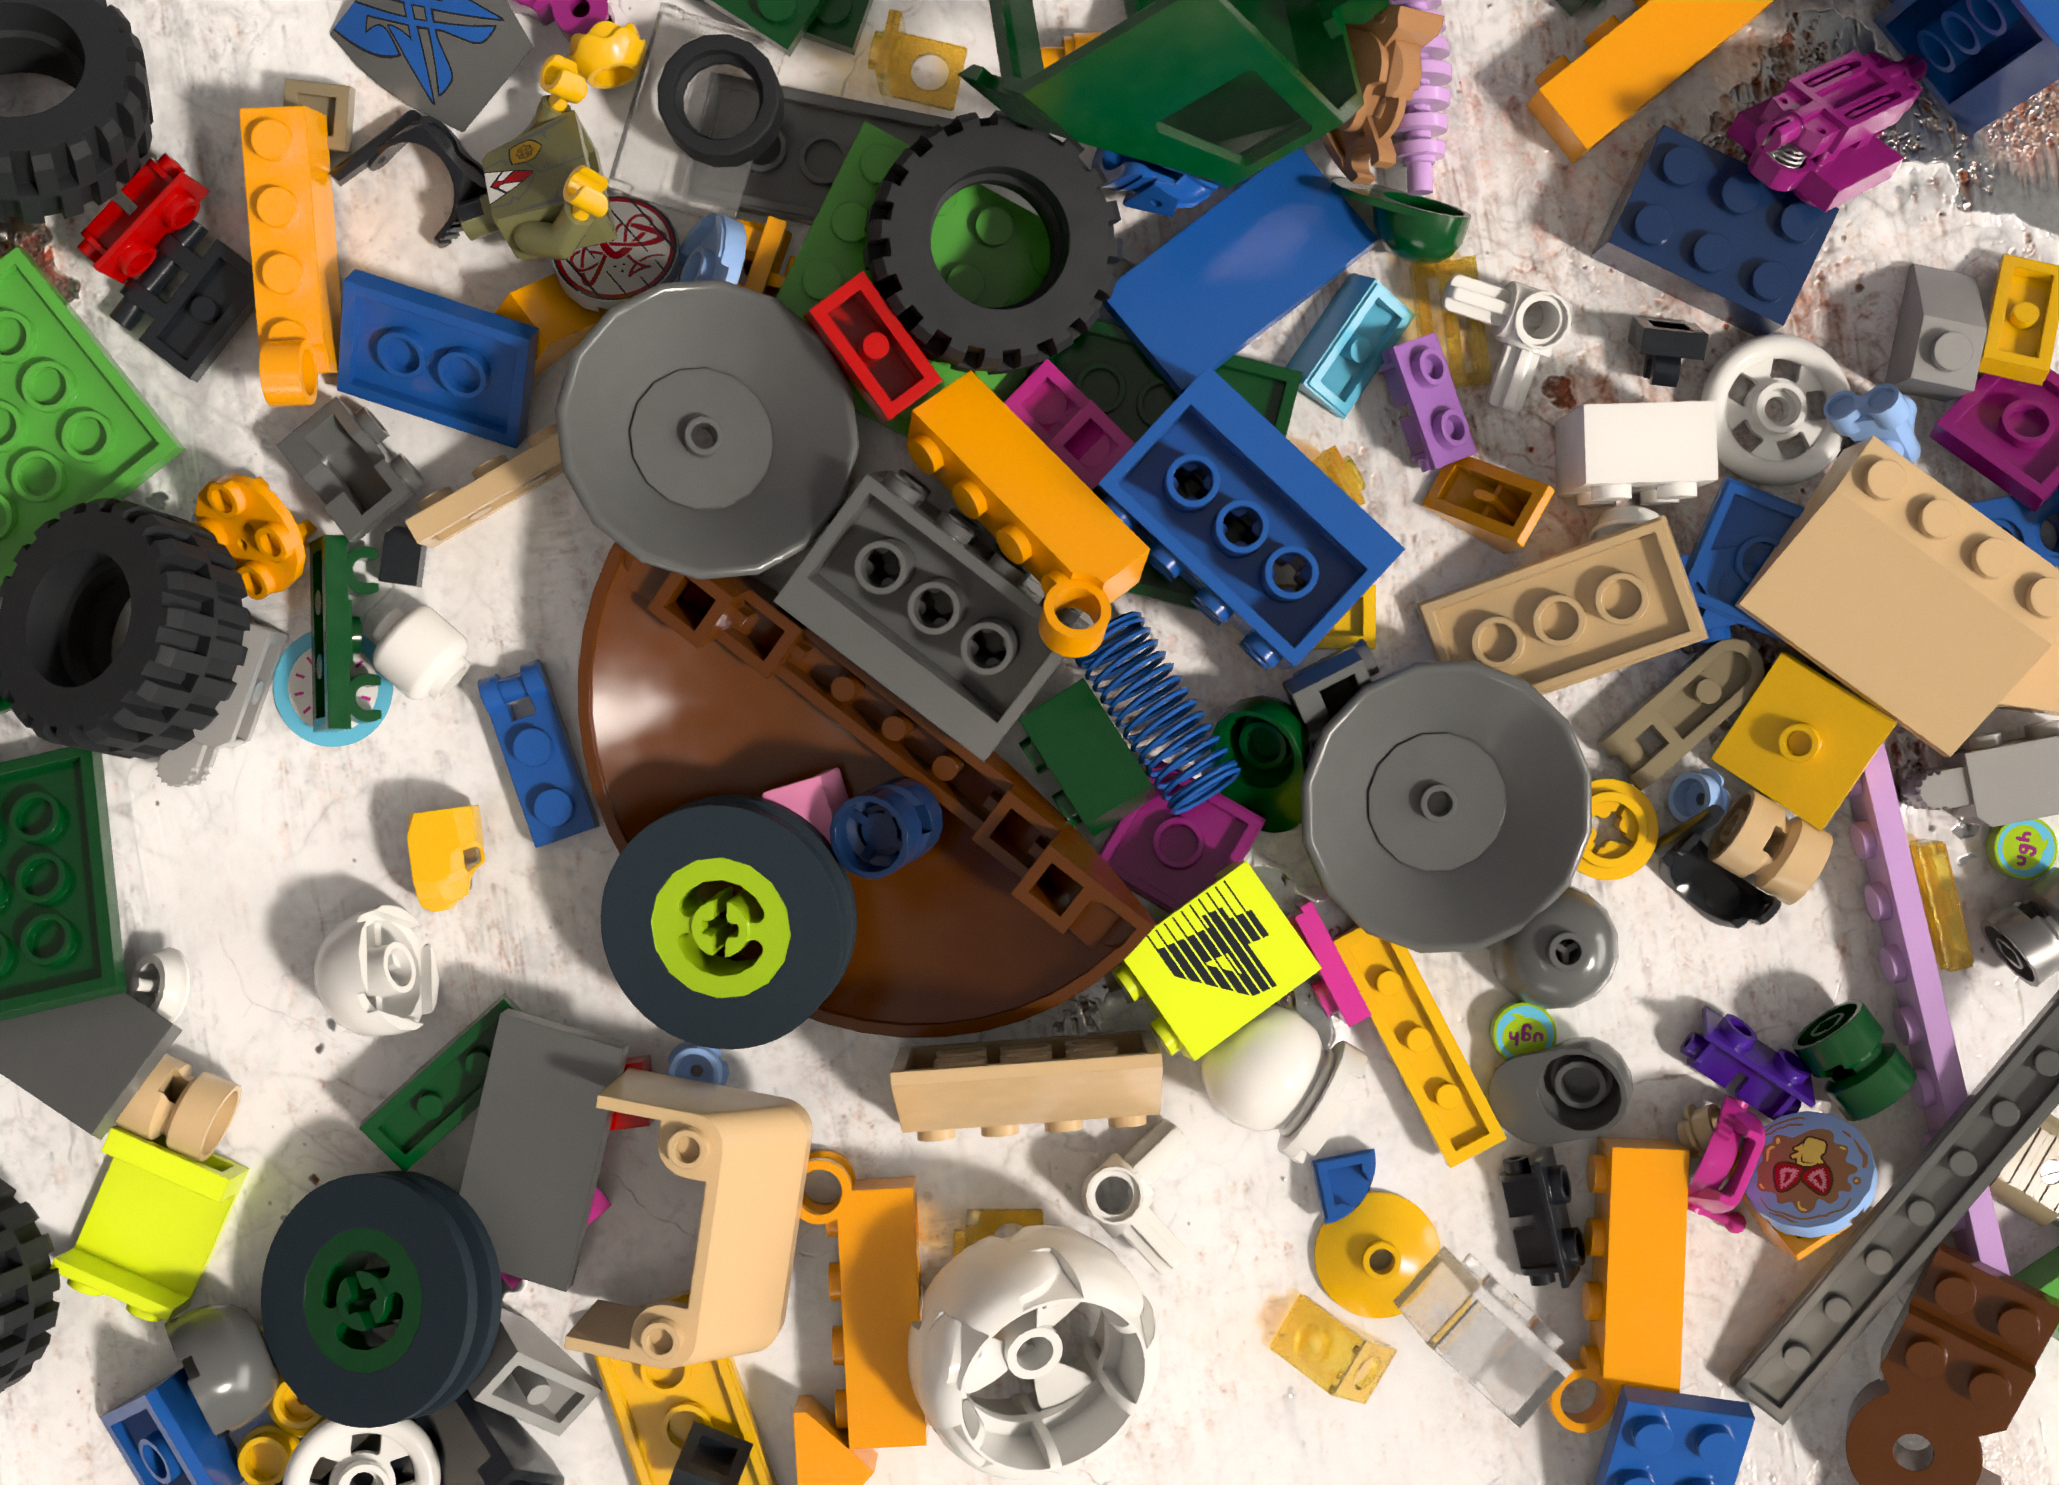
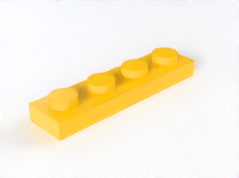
M1358 925L1332 938L1372 1014L1369 1018L1446 1165L1451 1169L1506 1140L1507 1138L1408 949L1369 935Z

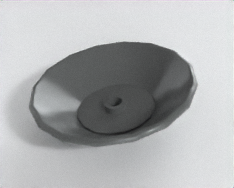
M721 279L660 283L609 308L571 353L555 408L562 471L592 524L641 563L697 580L757 575L810 547L844 504L860 447L852 387L834 355L818 333L779 299ZM699 428L707 430L713 438L712 447L703 449L696 446L691 437L692 431Z
M1476 661L1415 662L1362 686L1322 728L1301 781L1302 843L1325 895L1367 934L1418 953L1479 951L1517 934L1538 913L1553 904L1571 885L1592 833L1591 771L1569 720L1528 681ZM1443 791L1447 797L1446 807L1439 813H1430L1427 807L1429 797L1434 792Z

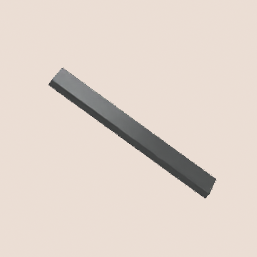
M2059 990L1730 1376L1729 1380L1732 1387L1782 1426L2058 1106Z

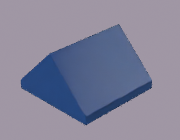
M184 1367L100 1417L140 1485H239L244 1481L237 1465V1447L229 1434L218 1439V1436H215L190 1389L187 1382L189 1378Z

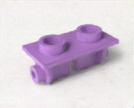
M1436 332L1380 352L1384 365L1379 366L1380 373L1383 372L1395 408L1408 404L1412 416L1399 420L1412 455L1410 456L1412 463L1418 461L1423 473L1477 453Z

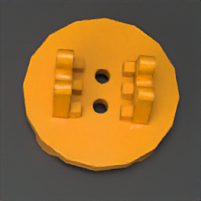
M236 473L217 476L209 481L198 493L195 510L197 522L194 524L209 530L215 535L218 543L226 546L237 565L233 571L241 574L250 598L261 600L272 593L283 592L302 575L306 559L305 550L309 546V542L306 539L317 531V527L308 519L296 524L291 512L275 493L269 489L270 485L262 477L254 479Z

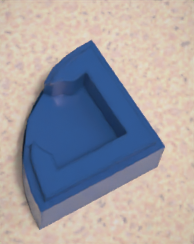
M1374 1148L1311 1161L1324 1225L1336 1222L1349 1215L1366 1197L1375 1175L1376 1156Z

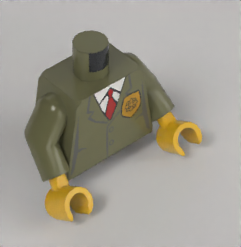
M553 54L545 60L539 74L540 87L544 91L551 93V95H545L541 98L530 125L512 141L488 152L483 158L482 165L488 193L456 205L460 224L469 240L473 241L500 231L516 258L525 261L539 257L565 260L571 257L576 249L617 239L606 189L608 188V179L603 175L599 153L575 110H571L568 104L569 102L577 104L586 97V81L584 77L578 75L575 62L561 55Z

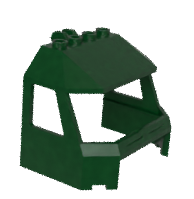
M989 0L1001 77L993 75L984 67L975 64L957 75L1017 123L1082 144L1154 163L1163 168L1229 188L1343 125L1365 104L1345 24H1364L1373 19L1374 15H1380V12L1386 10V6L1390 5L1389 0H1124L1127 19L1044 69L1033 1Z

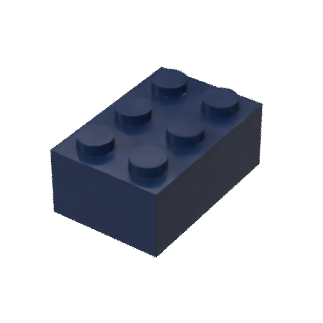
M1663 125L1644 144L1590 257L1754 336L1768 335L1784 326L1836 218L1839 208L1835 207L1824 212L1819 207L1811 206L1800 200L1793 190L1783 192L1771 189L1750 173L1747 164Z

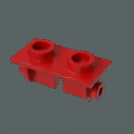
M166 152L157 161L151 157L121 189L138 207L129 215L118 203L111 200L90 224L80 232L84 239L77 248L95 263L93 267L98 272L124 284L130 277L143 273L153 263L157 254L155 246L167 232L171 234L174 230H180L192 222L200 210V202L210 191L204 185L185 174L186 170Z

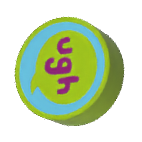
M2038 818L1993 827L1986 840V854L1990 864L1997 872L2009 878L2030 880L2042 876L2053 866L2058 853V843L2053 830Z
M1517 1000L1503 1005L1496 1011L1490 1022L1489 1037L1495 1051L1507 1060L1518 1054L1554 1047L1557 1031L1554 1020L1545 1009Z

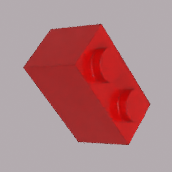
M864 271L815 305L803 316L806 322L827 345L844 374L880 423L891 420L943 381Z

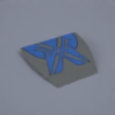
M355 0L330 33L331 37L353 62L383 89L406 105L460 132H464L533 49L530 39L507 0Z

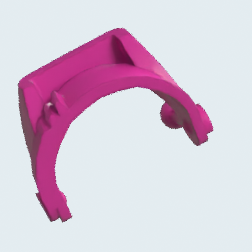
M1725 1095L1720 1105V1113L1707 1148L1688 1186L1687 1209L1724 1224L1730 1233L1738 1234L1746 1228V1219L1740 1212H1728L1739 1204L1764 1148L1765 1129L1756 1115L1747 1111L1749 1104ZM1741 1136H1743V1146L1738 1160V1164L1733 1174L1731 1175L1729 1181L1721 1190H1719V1187L1727 1177L1729 1171L1731 1170L1734 1164L1740 1145Z

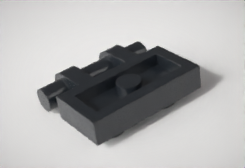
M193 219L184 228L175 230L173 234L167 232L155 246L159 252L156 254L153 263L141 273L138 279L130 277L119 291L124 297L109 316L129 331L133 330L145 313L154 319L153 322L139 338V341L188 379L198 383L254 311L255 296L252 264L228 245L216 239L203 257H200L194 251L209 231ZM180 268L184 269L189 273L188 277L170 300L165 302L159 296L178 270Z

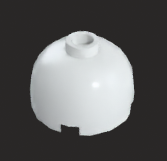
M381 905L362 910L336 924L324 936L317 950L314 968V987L322 1006L336 1024L361 1036L397 1035L417 1030L423 1025L419 1023L421 1016L433 1013L437 1004L439 975L435 953L431 943L424 945L420 950L417 937L411 929L421 925L413 915L401 907Z

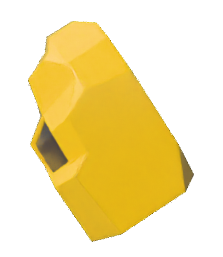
M479 805L408 814L407 842L412 879L422 908L432 912L451 910L458 901L469 895V891L472 889V877L475 871L485 862Z

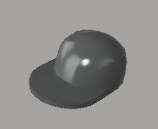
M1574 1037L1552 1048L1518 1054L1504 1061L1495 1071L1490 1081L1488 1090L1489 1103L1500 1125L1507 1132L1525 1142L1547 1145L1591 1138L1610 1131L1625 1115L1633 1093L1632 1075L1621 1054L1609 1043L1594 1037Z

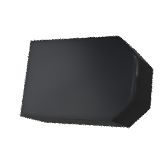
M394 526L385 533L378 581L422 587L427 546L417 544L408 527Z

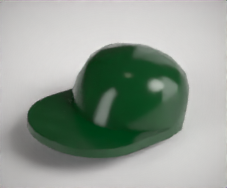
M1336 178L1332 180L1330 185L1334 191L1346 197L1373 206V224L1376 235L1384 248L1399 259L1416 264L1439 263L1453 256L1463 243L1471 215L1460 208L1427 197L1408 195L1407 192L1372 183L1370 185L1351 183L1348 179Z
M1260 695L1240 699L1222 714L1211 735H1220L1219 743L1211 748V752L1222 747L1228 748L1227 754L1213 764L1214 768L1230 759L1236 760L1238 762L1237 767L1241 768L1240 775L1226 788L1221 790L1220 794L1266 819V823L1261 831L1269 833L1289 831L1301 823V781L1307 768L1306 759L1309 752L1308 727L1301 719L1299 712L1292 705L1279 698Z

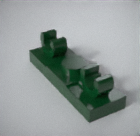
M323 535L309 543L313 732H339L351 729V721L369 723L382 718L381 710H364L356 702L358 689L360 687L368 688L381 685V677L366 673L350 678V665L353 664V654H359L361 650L362 625L359 616H352V600H349L348 596L349 594L355 597H365L379 591V583H362L353 574V566L356 561H373L378 558V550L368 546H361L348 551L345 535Z
M505 993L361 1121L359 1129L404 1173L479 1107L500 1013L507 1008L523 1012Z

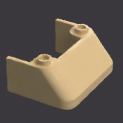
M628 1068L598 1094L596 1108L661 1120L658 1151L665 1166L680 1177L705 1182L689 1302L685 1304L661 1300L653 1302L643 1309L598 1299L565 1336L564 1349L661 1369L677 1368L764 1350L776 1339L786 1317L813 1133L809 1114L799 1103L788 1098Z

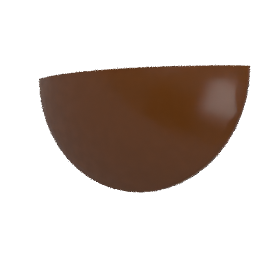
M614 542L594 587L583 628L578 666V717L583 755L593 794L608 833L619 854L648 825L677 807L695 799L721 794H743L762 798L763 793L768 790L811 778L836 767L840 769L849 799L892 778H911L923 783L936 796L942 809L943 828L940 838L928 853L880 879L862 878L846 869L854 892L857 910L855 945L846 972L839 984L809 1017L810 1019L860 1033L901 1038L949 1037L988 1031L1023 1021L1049 1010L1095 984L1127 958L1155 928V921L1108 863L1021 774L995 751L991 753L985 762L972 754L773 602L779 592L750 575L697 580L641 563ZM723 880L703 882L697 889V898L705 903L729 886H733L734 897L744 888ZM727 909L720 913L721 918L727 919ZM732 924L733 934L738 929L737 924ZM752 940L742 950L730 957H725V946L715 954L733 961L754 960L762 955L763 948L758 941Z

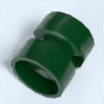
M1856 999L1841 1003L1814 1019L1795 1037L1792 1043L1793 1050L1812 1075L1816 1078L1828 1079L1824 1087L1827 1095L1846 1120L1853 1122L1867 1119L1894 1104L1908 1092L1917 1078L1915 1070L1894 1043L1880 1042L1884 1034L1883 1028L1862 1000Z

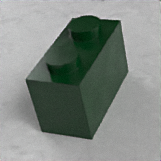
M1084 678L1018 719L1028 734V737L1018 744L1038 775L1048 769L1053 773L1062 789L1053 794L1052 797L1073 827L1084 822L1094 837L1158 796L1151 781Z

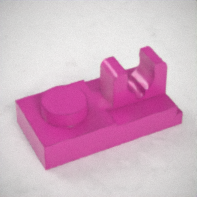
M1305 897L1293 903L1296 909L1288 912L1289 915L1286 918L1322 967L1316 973L1319 980L1310 984L1311 990L1327 1018L1338 1014L1341 1021L1348 1027H1351L1372 1014L1312 901Z

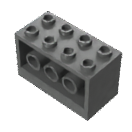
M900 469L897 473L892 470L868 473L773 602L985 762L1065 658L1050 650L1039 634L1038 623L1046 596L1042 588L1029 579L1031 573L1022 564H1014L1001 550L1000 552L995 551L993 553V550L977 539L982 533V529L971 519L954 508H951L949 512L940 511L926 499L930 495L931 490L916 477L903 469ZM892 551L897 556L900 574L889 575L885 571L882 554ZM946 592L951 598L950 605L953 608V613L940 614L934 607L936 602L932 598L933 593ZM1063 608L1055 612L1059 621L1069 628L1086 629L1089 627V624L1080 618L1084 612L1080 609ZM993 631L998 632L1004 638L1002 645L1006 649V653L998 651L995 654L991 653L985 647L987 641L983 637V632L987 634Z

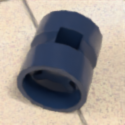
M892 778L845 801L838 808L830 825L831 846L838 861L849 872L862 878L880 879L901 869L933 848L939 841L943 828L942 809L936 796L923 783L911 778Z

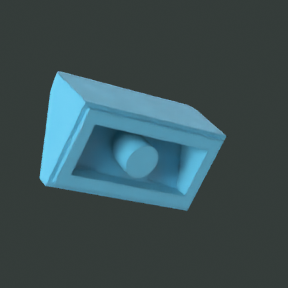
M1356 273L1350 274L1285 368L1302 372L1298 390L1337 417L1345 419L1378 371L1379 366L1383 364L1380 352L1396 345L1416 315L1377 279Z

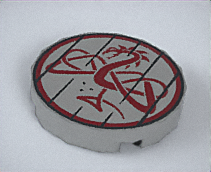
M626 194L608 195L617 239L576 249L574 254L565 260L552 259L555 276L563 291L583 308L599 312L598 307L609 309L660 283L675 282L678 275L677 267L680 262L678 233L668 215L648 200Z

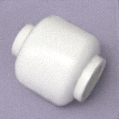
M419 606L406 614L397 608L379 623L372 634L379 642L373 653V666L411 700H423L429 696L435 701L440 700L460 682L471 665L465 658L468 652V640L431 607Z

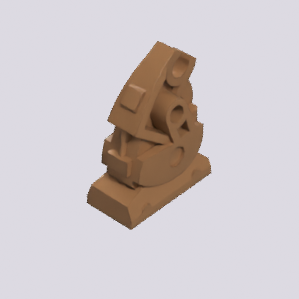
M1390 4L1386 6V10L1380 12V15H1374L1373 19L1364 24H1345L1365 104L1343 125L1321 136V140L1335 164L1351 183L1370 185L1376 180L1369 170V160L1371 166L1390 169L1396 164V152L1391 136L1402 121L1406 101H1411L1414 91L1419 89L1422 76L1421 48L1438 36L1445 16Z

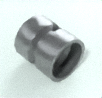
M2052 867L2024 889V902L2008 900L1980 923L1981 931L1986 941L2001 961L2021 980L2034 987H2038L2059 971V868Z

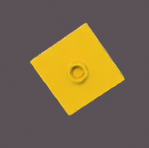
M1785 651L1779 655L1713 754L1711 760L1821 831L1829 823L1898 722Z

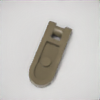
M1727 639L1711 643L1703 648L1623 720L1607 730L1596 743L1609 758L1616 755L1629 770L1626 777L1640 791L1647 788L1753 696L1763 681L1765 673L1762 657L1755 647L1743 640ZM1648 728L1663 743L1650 754L1636 740Z

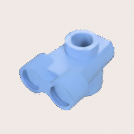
M1890 383L1880 384L1864 395H1857L1852 391L1843 390L1833 394L1825 402L1823 413L1839 435L1849 436L1855 444L1874 435L1914 464L1921 454V446L1914 434L1917 405L1912 399L1902 395L1895 385Z

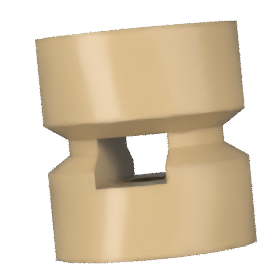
M1749 789L1734 801L1726 815L1723 816L1714 832L1707 852L1709 860L1740 878L1754 874V886L1771 896H1775L1785 904L1791 905L1800 900L1816 882L1831 853L1833 838L1831 834L1824 830H1818L1798 816L1788 821L1785 820L1784 807Z
M165 1053L117 1118L116 1123L117 1126L149 1140H154L163 1134L166 1136L168 1148L203 1162L218 1147L234 1118L240 1102L241 1085L209 1071L195 1077L193 1076L190 1063Z

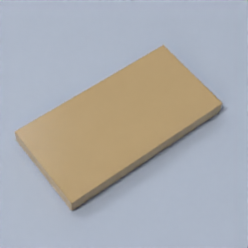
M1666 515L1417 603L1437 662L1476 661L1528 681L1542 695L1709 639Z

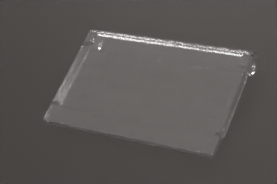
M662 2L610 172L608 188L606 189L620 195L698 218L710 213L717 215L722 213L736 219L753 160L739 167H712L689 157L675 144L658 111L657 85L665 63L682 45L703 35L729 34L751 42L769 59L777 78L785 54L747 29L692 14L676 5ZM729 64L713 65L698 72L688 83L684 94V112L689 123L700 134L714 139L732 138L743 133L753 123L759 109V91L754 80L742 69Z

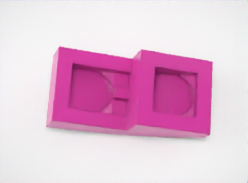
M1046 359L1004 402L1092 491L1097 488L1098 483L1135 444L1049 359Z

